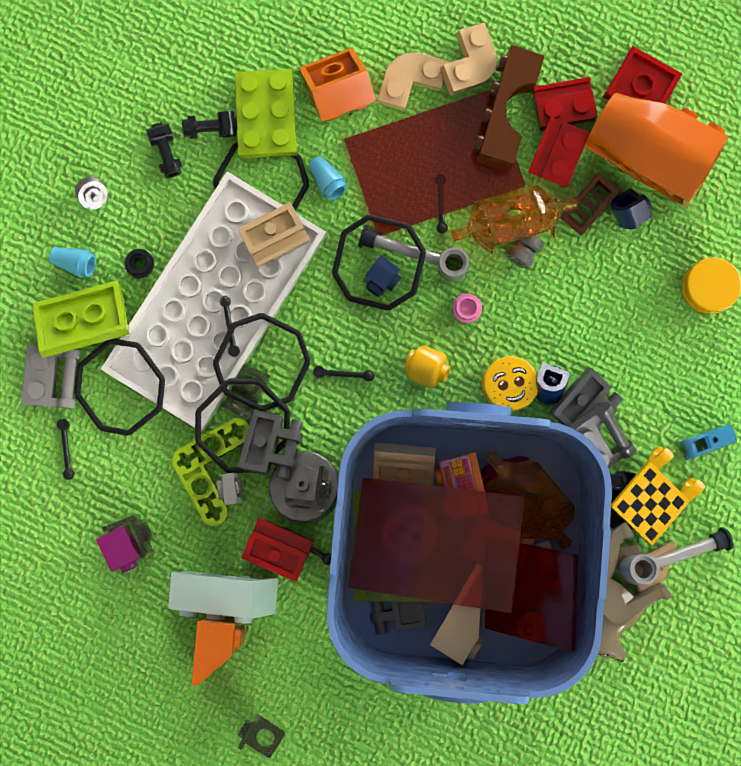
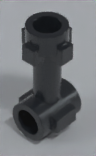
M234 111L218 112L217 119L196 121L195 116H188V119H182L184 137H190V139H197L198 133L219 131V137H234L237 130V117L234 116Z
M160 122L151 125V128L146 129L150 145L158 146L163 163L159 164L161 173H164L165 178H173L182 173L180 158L174 159L168 141L174 140L169 123L162 124Z

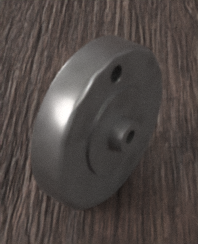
M310 451L296 452L294 455V459H296L295 467L290 470L288 480L276 477L279 466L277 465L274 468L269 480V496L275 509L286 519L300 524L314 523L325 518L335 508L339 474L332 463L324 456Z

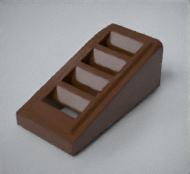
M598 172L559 218L582 236L620 193V190ZM598 184L610 195L605 198L593 187ZM591 193L602 204L597 207L586 198V195ZM581 201L594 211L591 217L578 207ZM573 210L586 220L584 225H581L570 215Z

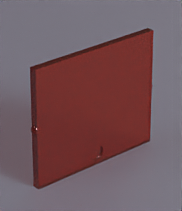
M487 538L485 629L570 652L575 651L578 554L502 539Z

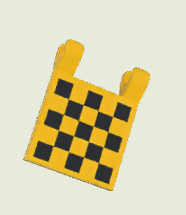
M660 446L652 451L647 463L611 504V508L651 546L654 545L686 505L705 488L700 480L688 478L679 491L659 471L673 457L672 452L668 448Z

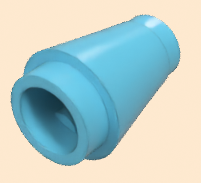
M322 156L316 157L309 163L308 167L322 197H327L329 201H332L346 192L348 188L345 184L346 179Z
M54 247L49 256L51 264L80 278L84 276L90 277L96 267V256L90 253L88 249Z

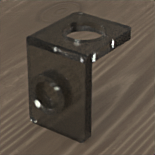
M245 363L237 378H257L267 384L270 375ZM233 384L230 390L255 403L258 402L263 392L257 384ZM227 396L222 405L225 409L246 419H250L254 408ZM233 404L239 405V406H241L243 409H240V408L236 407V406L233 405Z
M319 466L314 501L285 498L284 503L294 509L324 512L325 501L330 499L332 482L328 481V469L325 466Z
M140 514L129 516L102 527L103 532L132 522L143 554L153 552L149 541L153 538L147 522H142Z
M257 714L252 722L247 719L239 731L238 736L242 739L237 748L241 750L246 743L267 758H270L283 739L285 731ZM262 729H269L274 734V741L269 746H262L257 741V733Z

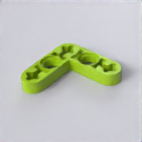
M241 418L231 419L202 435L201 441L205 443L208 438H217L220 442V450L216 455L220 458L244 444L250 424ZM234 424L240 427L245 426L246 430L242 432L244 437L239 439L237 436L228 439L232 445L227 447L225 439L219 432L224 430V434L228 435L234 431ZM194 440L174 453L172 464L205 523L217 526L227 520L229 509L228 505H224V499H219L217 486L206 468V465L213 462V460L198 446L199 452L206 460L201 462L200 457H196L190 462L192 467L189 469L187 466H180L179 464L183 453L190 456L197 452L193 448L197 445ZM197 478H204L209 484L208 491L203 495H198L193 491V483ZM213 493L216 495V499H211V502L215 507L221 506L223 510L219 513V520L215 517H208L207 513L211 511V508L207 502L203 505L199 502L209 498Z

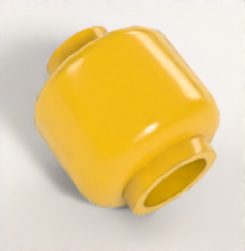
M420 346L417 350H411L404 370L408 372L410 381L428 388H435L440 381L446 382L451 366L447 365L445 353L427 346Z

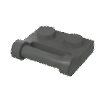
M606 402L598 405L568 427L587 437L600 451L607 467L610 468L621 459L631 457L636 452V448L630 440L626 439L613 416L614 410L612 406ZM600 421H603L616 443V446L611 450L596 427V424Z

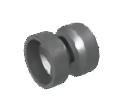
M520 229L515 237L516 242L514 246L508 248L505 257L517 266L530 270L534 264V256L536 253L541 252L545 243L533 233Z

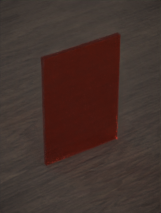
M490 90L344 139L351 158L350 162L353 164L369 210V215L405 222L412 226L526 186L516 159L509 172L475 162L478 152L473 151L478 134L483 135L485 125L481 124L485 108H491L493 101L492 98L488 97ZM372 221L379 236L403 229Z
M363 477L348 588L512 613L526 497Z

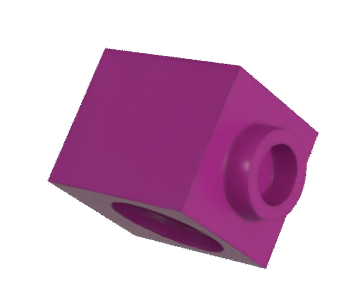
M129 525L121 526L96 539L111 572L120 569L123 574L139 566L136 560L144 557Z

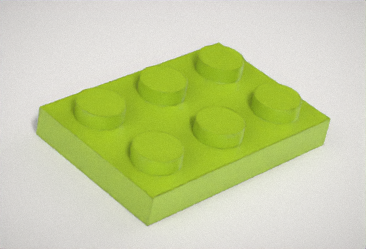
M293 70L235 72L239 158L297 156Z
M118 280L32 303L38 348L43 358L130 334L122 289Z

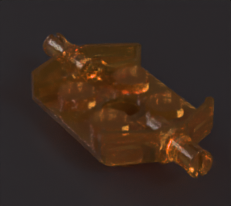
M539 185L474 202L467 226L450 230L453 242L473 238L475 242L491 254H495L494 246L540 233L551 231V237L553 238L555 237L559 215L565 211L578 209V201L576 196L559 201L558 197L554 198ZM510 210H518L519 212H521L520 214L514 216L507 214V212Z
M497 451L490 452L486 456V461L495 469V473L486 483V497L489 496L490 492L521 527L522 539L552 538L559 544L561 549H568L572 545V540L564 533V530L574 519L575 506L538 462H504ZM528 491L530 493H537L538 495L533 497L527 496L524 494V492Z

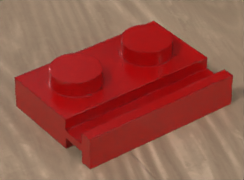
M590 77L534 86L532 94L535 100L534 104L539 130L546 129L550 117L571 125L597 120L598 114L593 89H591Z
M550 117L528 173L567 188L590 132Z
M259 517L241 558L296 582L314 540Z

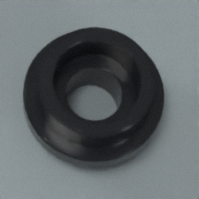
M135 249L126 256L124 262L125 269L134 278H145L154 269V259L148 251ZM140 259L144 260V267L136 269L135 263Z

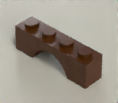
M513 45L510 46L506 55L501 54L496 71L501 72L499 80L493 81L488 96L493 99L491 108H485L481 124L485 125L483 135L478 134L473 151L478 152L475 160L476 163L509 172L514 165L522 136L511 127L507 119V101L518 94L531 93L538 81L544 55Z

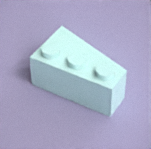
M171 572L168 609L179 610L180 616L196 617L197 613H206V619L224 620L225 616L234 617V622L252 623L253 618L276 614L278 578L254 579L244 575L235 577L217 573Z

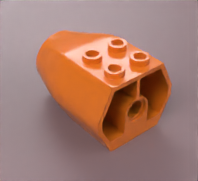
M615 93L599 115L588 137L585 148L617 165L635 180L688 208L723 151L728 136L724 134V128L712 122H709L708 125L697 120L699 116L687 108H682L680 111L664 103Z

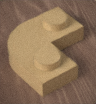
M485 23L460 29L456 33L464 58L443 64L440 68L450 95L481 86L491 77L496 68V52Z
M415 52L398 56L390 63L386 70L378 97V104L405 111L413 84L441 92L444 78L440 68L443 64L449 63V61Z

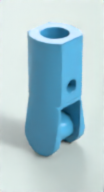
M726 424L680 441L679 444L684 446L687 454L684 457L685 460L734 444L737 442V437L733 427L730 424ZM701 439L704 447L700 451H698L695 441Z

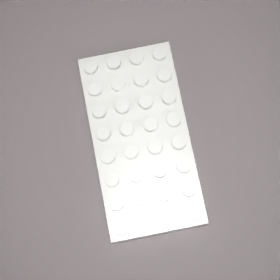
M228 171L128 325L130 334L119 339L138 342L142 345L164 375L163 408L194 428L197 408L220 386L213 367V360L227 333L224 309L219 303L220 298L228 296L231 299L229 308L232 323L258 313H264L274 318L327 234L326 231L298 215L311 242L258 269L238 228L283 205ZM259 319L235 328L234 337L236 346L240 349V354L237 357L230 356L228 354L230 343H228L218 363L224 381L238 376L269 327V322ZM116 345L101 370L157 404L158 377L136 348ZM223 392L201 412V432L225 396Z

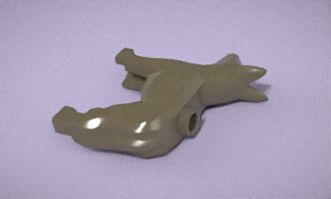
M626 522L621 523L615 529H610L606 600H604L602 638L598 652L600 656L613 658L620 662H623L626 658L624 647L619 641L621 634L633 626L642 613L654 602L660 599L668 600L672 597L664 583L660 584L659 582L641 592L631 594L620 583L611 580L618 571L624 557L632 554H642L637 544L620 547L624 540H630L634 537Z

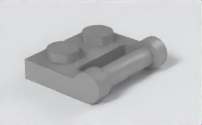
M27 346L21 404L75 409L76 400H73L76 361L80 359L81 350L74 349L43 358L37 346ZM58 358H65L61 398H54Z

